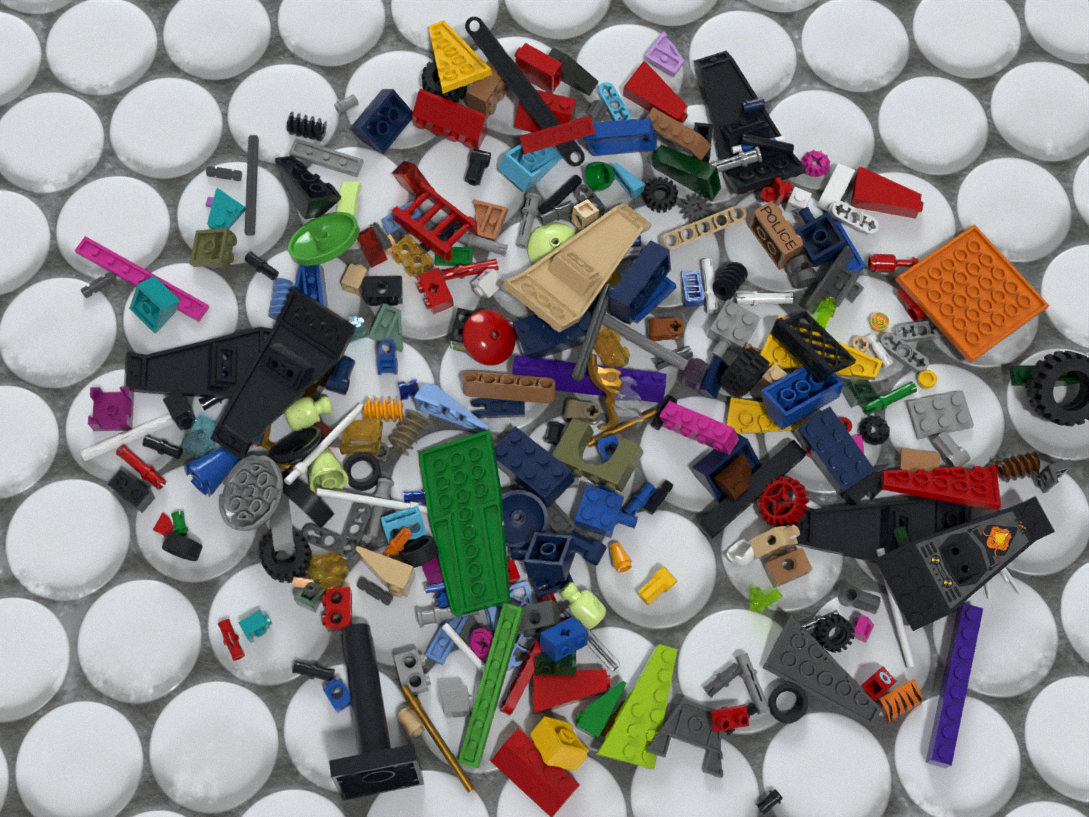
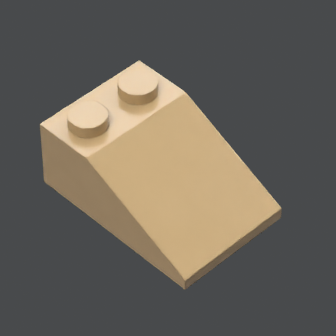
M356 547L359 559L391 591V595L399 598L408 596L416 576L413 566L365 548Z

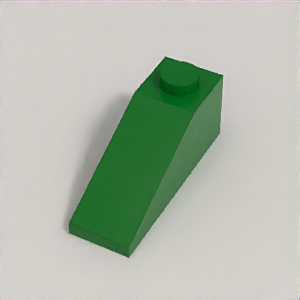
M622 681L586 707L584 712L580 711L575 720L578 723L576 729L598 740L627 683Z

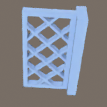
M527 581L512 585L510 591H512L510 599L520 603V607L534 604ZM524 588L526 596L523 601L513 596L515 589ZM502 604L484 609L490 631L493 632V638L500 617L499 608L502 609ZM538 616L535 619L536 624L539 623ZM538 632L535 638H533V637H525V638H527V639L531 640L532 642H534L535 640H537L538 637L540 638V633H541V632ZM518 633L520 637L517 643L514 644L507 671L521 666L523 660L515 662L513 653L516 648L526 654L528 650L518 645L522 636L524 637L521 633ZM544 653L540 660H544L550 657L546 653Z

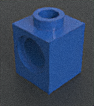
M616 434L597 440L596 446L602 464L612 457V455H607L605 451L612 449L615 452L619 445Z
M333 679L326 684V688L323 691L337 713L351 705L350 693L341 679ZM336 690H343V696L340 699L333 698V693Z

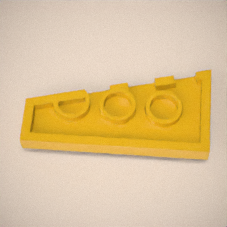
M731 397L726 425L733 427L738 434L794 431L805 423L806 417L781 430L769 417L763 402Z

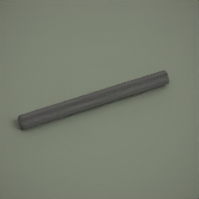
M250 135L248 137L244 231L247 236L255 235L259 148L257 135Z
M606 283L602 288L572 375V378L576 381H581L584 378L589 363V355L592 354L609 304L608 294L611 288L614 287L610 283Z

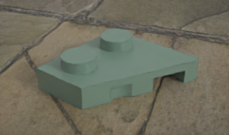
M383 303L368 338L379 343L383 339L390 338L395 341L397 351L402 352L401 310ZM384 343V344H383V345H386V346L392 348V346H391L389 343Z

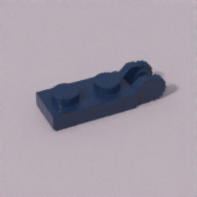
M489 398L471 401L472 407L486 406V411L472 412L479 419L486 417H525L524 401Z

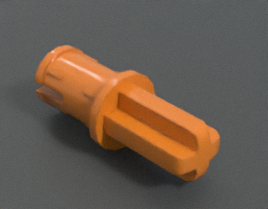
M402 528L397 536L390 540L389 546L381 555L387 556L390 554L389 558L393 559L399 551H402L404 545L412 536L410 529Z

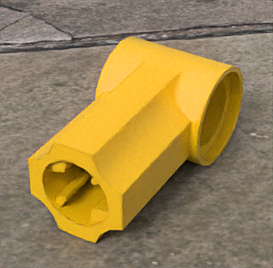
M663 566L637 594L649 606L663 592L666 593L678 580Z

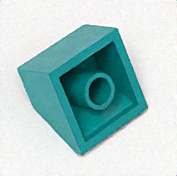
M152 276L137 284L129 309L150 330L157 333L176 313L180 300L160 280Z

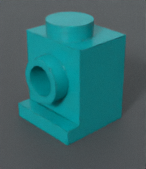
M260 610L238 622L250 643L254 642L253 637L256 636L258 638L266 634L267 629L272 624L267 613L263 615Z

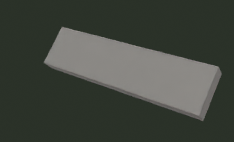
M295 138L289 152L290 156L356 178L364 163L363 159Z
M282 494L280 504L270 518L275 551L295 547L289 498Z

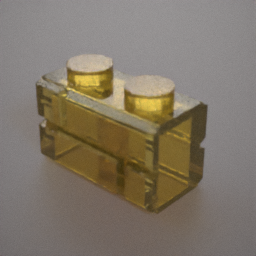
M611 327L599 332L594 350L604 366L622 368L628 364L630 353L626 347H622L618 332H613Z

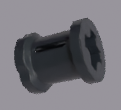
M550 421L547 425L549 429L545 442L558 445L565 425Z

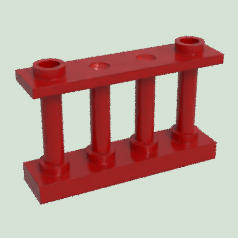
M421 182L419 184L421 195L406 209L402 210L396 206L392 210L393 220L446 262H449L453 258L452 246L468 230L474 235L478 233L477 222L474 218L466 216L436 193L431 185ZM426 199L435 204L419 220H414L410 216ZM440 209L448 214L433 231H429L424 227ZM454 220L462 225L447 241H441L438 238V235Z

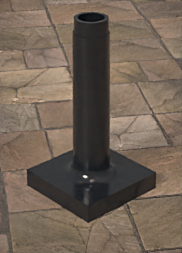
M365 623L349 625L342 632L358 755L329 760L331 778L343 801L424 785L422 767L415 745L410 744L391 748L371 627Z

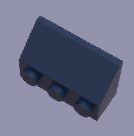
M382 89L350 129L362 142L379 153L384 154L412 120L413 111L394 89Z
M738 433L736 434L739 440L730 455L713 449L691 467L699 482L719 503L727 495L721 492L714 477L741 454L745 455L752 468L751 476L762 467L749 440Z

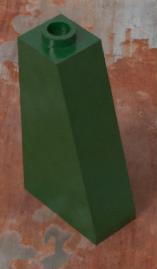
M660 145L657 151L653 152L651 159L654 169L695 193L703 194V197L708 198L709 201H713L721 190L716 166L664 145Z

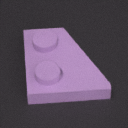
M664 31L644 58L673 77L684 64V59L677 53L676 47L673 43H670Z

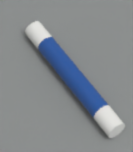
M784 136L770 138L772 140L785 142ZM742 144L731 147L732 154L741 151L753 150L755 147Z

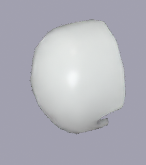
M744 539L732 545L726 553L727 558L738 567L749 565L756 558L750 543Z

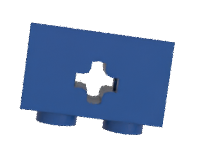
M571 617L540 633V649L556 662L587 645L588 629Z

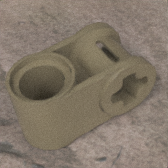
M567 400L564 421L570 423L572 418H575L587 424L595 425L601 419V408L594 402Z

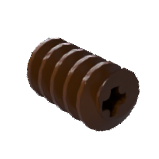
M1036 451L1024 455L1019 454L1017 457L1011 456L1002 460L997 459L995 463L997 474L1006 483L1010 481V476L1013 481L1017 480V475L1020 479H1024L1025 474L1030 478L1032 472L1035 476H1038L1040 469L1039 456Z

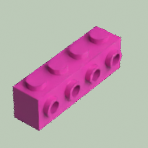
M671 401L667 403L659 416L666 429L675 431L684 437H689L700 444H705L716 451H721L730 455L739 440L733 427Z

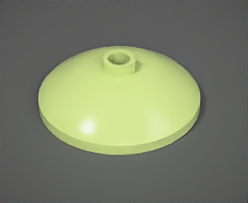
M550 222L545 226H539L532 232L529 238L527 252L530 261L534 265L578 233L572 227L559 222Z

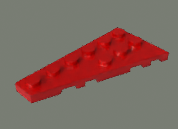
M990 465L989 468L973 466L972 469H964L963 467L934 468L933 471L917 469L916 472L888 470L883 471L881 476L882 490L997 511L1001 507L996 465Z

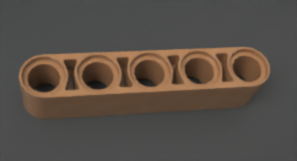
M468 371L462 375L463 393L468 397L535 403H551L555 400V381L552 378Z

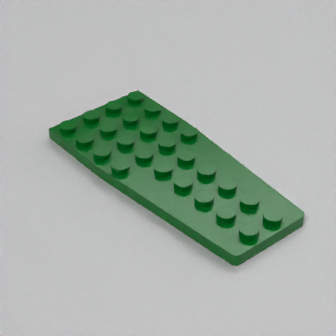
M486 430L420 451L419 459L426 506L434 540L439 549L438 557L452 614L459 617L508 603L510 601L502 494L492 432Z

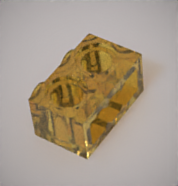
M409 234L392 247L393 260L398 265L401 263L405 267V272L410 277L414 276L418 280V275L426 273L434 267L433 258ZM404 250L410 251V252L407 253V254H402V253H401V252L404 251ZM415 263H421V264H422V265L419 266V267L413 266Z

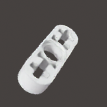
M843 201L833 202L829 206L831 217L863 234H873L879 228L878 221L875 218ZM840 206V207H839V210L842 211V212L837 213V210L835 209V207ZM851 213H855L857 215L858 219L856 223L851 222ZM862 222H864V223H869V222H871V223H870V226L872 227V229H868V226H867V225L861 224V223H862Z

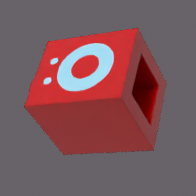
M882 666L861 686L876 701L897 681Z

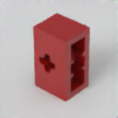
M439 267L418 275L419 283H416L420 294L424 293L426 308L431 309L433 315L454 306L453 297Z

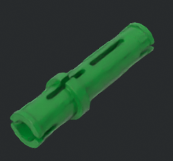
M910 381L887 394L876 396V399L862 405L864 414L869 416L880 409L884 410L888 405L916 393L915 383Z

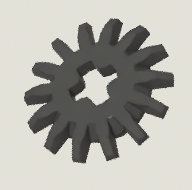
M693 193V198L687 195L688 200L682 199V202L685 204L680 205L679 208H684L680 213H685L686 215L683 218L689 217L690 223H692L693 219L697 221L705 216H710L707 212H712V209L708 208L712 206V203H705L709 199L705 198L702 200L703 194H700L699 198H697L696 193ZM698 204L701 210L694 212L691 206Z

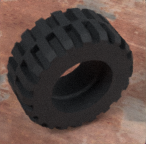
M1055 351L1054 355L1047 354L1044 356L1045 360H1039L1036 363L1037 368L1035 370L1032 369L1029 373L1032 375L1031 380L1027 379V385L1030 386V389L1026 390L1027 396L1031 398L1029 400L1031 407H1034V411L1042 416V418L1061 426L1084 424V419L1089 420V357L1072 351ZM1074 371L1080 381L1079 392L1070 403L1062 406L1058 405L1053 395L1055 382L1062 374Z

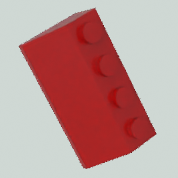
M419 89L412 113L413 124L417 128L429 130L437 136L442 135L452 142H460L471 149L480 148L487 134V114Z
M519 728L509 737L491 760V763L550 817H553L580 786L564 769L545 764L534 742Z

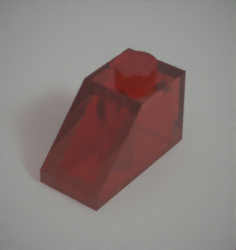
M403 161L392 172V175L401 187L416 199L421 195L419 184L423 182L426 185H430L412 162Z

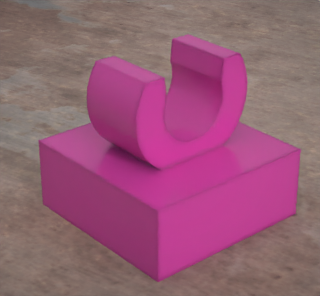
M861 615L860 619L853 617L852 620L857 625L853 628L855 633L852 634H855L859 641L866 643L874 624L867 616Z

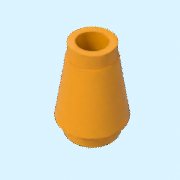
M620 542L611 544L609 549L614 569L618 573L630 570L632 568V560Z

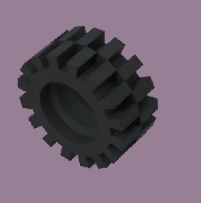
M658 177V180L654 178L652 182H648V186L646 185L644 201L647 203L648 208L651 207L653 212L657 209V213H660L661 210L665 213L667 209L670 211L672 206L674 207L678 196L676 184L673 185L672 180L667 182L668 178L666 177L664 180H662V177ZM657 190H663L667 192L668 197L665 200H659L655 198L654 193Z
M830 613V616L825 615V620L821 618L819 620L821 624H816L815 626L818 628L814 632L817 635L815 638L827 651L832 653L837 651L840 653L842 652L841 648L846 650V645L852 644L849 640L854 639V635L851 634L855 633L852 628L853 625L839 614ZM834 627H840L839 635L835 639H829L830 631Z

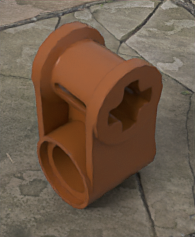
M651 318L648 320V338L653 341L678 340L683 335L684 323L679 318Z

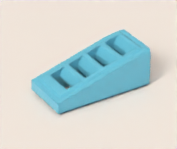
M615 162L613 164L615 178L632 199L645 191V183Z

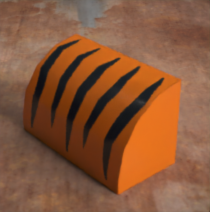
M913 679L879 698L876 702L882 707L881 712L889 723L921 705L923 697Z

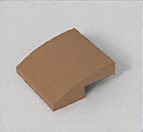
M901 448L898 467L908 472H916L917 469L933 471L934 468H940V453Z

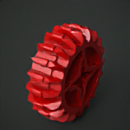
M780 476L779 480L773 478V483H767L768 487L763 489V495L758 496L761 499L757 503L760 507L758 512L762 515V519L773 527L792 526L794 522L800 523V516L806 517L803 513L804 510H809L808 506L805 505L810 502L807 498L809 494L805 490V486L800 484L797 479L788 476L787 478ZM792 491H794L795 494V502L792 501ZM772 503L774 504V514L772 512Z

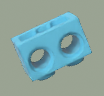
M418 506L380 517L388 544L404 527L409 528L412 533L409 540L417 539L427 534ZM393 529H399L397 532H391Z

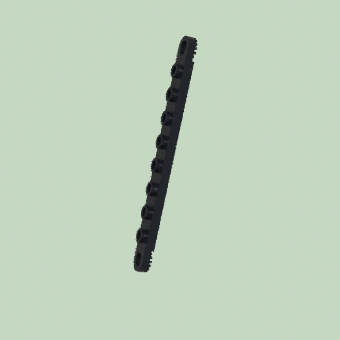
M479 17L468 18L465 23L466 31L542 130L562 124L482 19ZM474 20L480 25L477 31L470 29V23ZM575 140L555 145L570 165L580 166L584 162L585 153ZM573 152H578L581 155L579 162L571 160Z

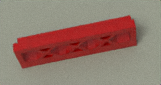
M592 115L520 136L524 153L528 154L595 134Z

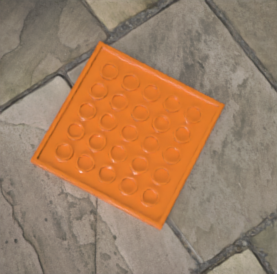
M975 224L895 279L970 364L1050 306Z

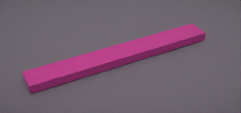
M86 236L74 250L78 255L107 271H112L114 275L137 287V284L155 276L180 300L177 310L197 322L201 321L210 308L208 304Z

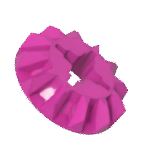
M822 150L806 152L802 157L801 162L805 166L806 174L809 176L821 177L830 168L828 154H823ZM813 160H821L819 166L817 164L812 165Z
M478 628L470 636V648L481 660L488 659L493 641V632L488 631L487 628ZM484 640V642H485L488 646L485 647V645H484L482 642H480V641Z

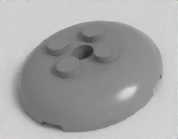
M251 455L239 461L231 469L223 482L225 485L223 495L219 496L220 514L229 527L238 531H251L265 524L277 510L283 494V477L275 461L264 455Z

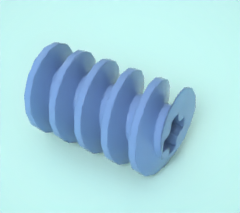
M283 278L274 280L275 286H273V293L271 295L269 318L278 319L292 288H296L292 285V281Z

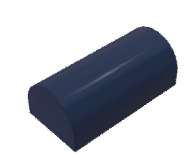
M714 356L711 358L698 390L702 396L710 399L717 398L722 385L720 384L721 378L729 367L720 357Z
M569 573L566 582L536 578L530 581V584L538 601L542 596L560 592L569 582L574 583Z

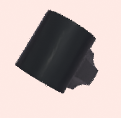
M472 149L465 182L473 186L481 184L485 168H488L491 152Z

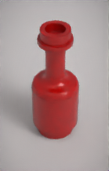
M874 254L868 258V269L873 272H894L896 267L911 268L919 260L915 257H911L910 260H898L894 254Z

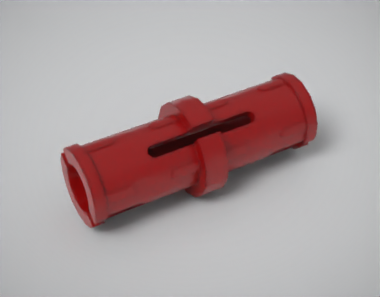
M230 619L219 622L218 626L224 637L223 643L225 646L227 645L232 660L237 661L243 658L245 654L238 641L240 638L235 634Z

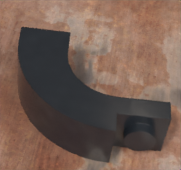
M285 470L282 473L283 494L298 506L316 525L322 528L334 513L298 478L290 485L286 484L284 479L290 473Z

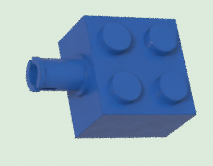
M587 484L574 524L578 528L611 538L615 525L619 523L635 529L638 517L622 512L621 507L624 496Z

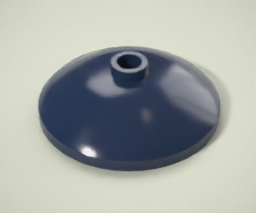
M512 490L502 494L506 546L516 549L529 547L534 533H545L547 529L548 513L544 503L538 496L526 490ZM517 513L521 514L519 520L514 518V515Z

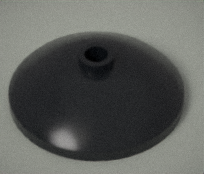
M310 426L288 434L270 449L268 457L277 464L303 461L321 440V429L318 426Z

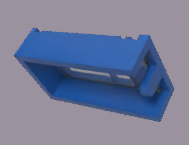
M645 117V120L630 119L593 123L596 133L582 137L583 141H586L587 149L590 150L592 156L657 151V133L650 117Z

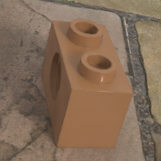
M794 547L785 552L786 555L781 557L775 555L767 559L768 562L765 564L764 569L774 588L807 575L812 571L813 568L803 548L796 550ZM783 563H789L792 566V570L784 569Z

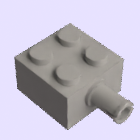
M728 299L708 332L707 338L717 343L710 355L722 359L727 349L740 355L756 330L761 317Z

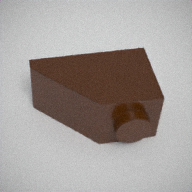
M741 454L714 477V480L722 493L735 500L749 488L752 468L745 455Z

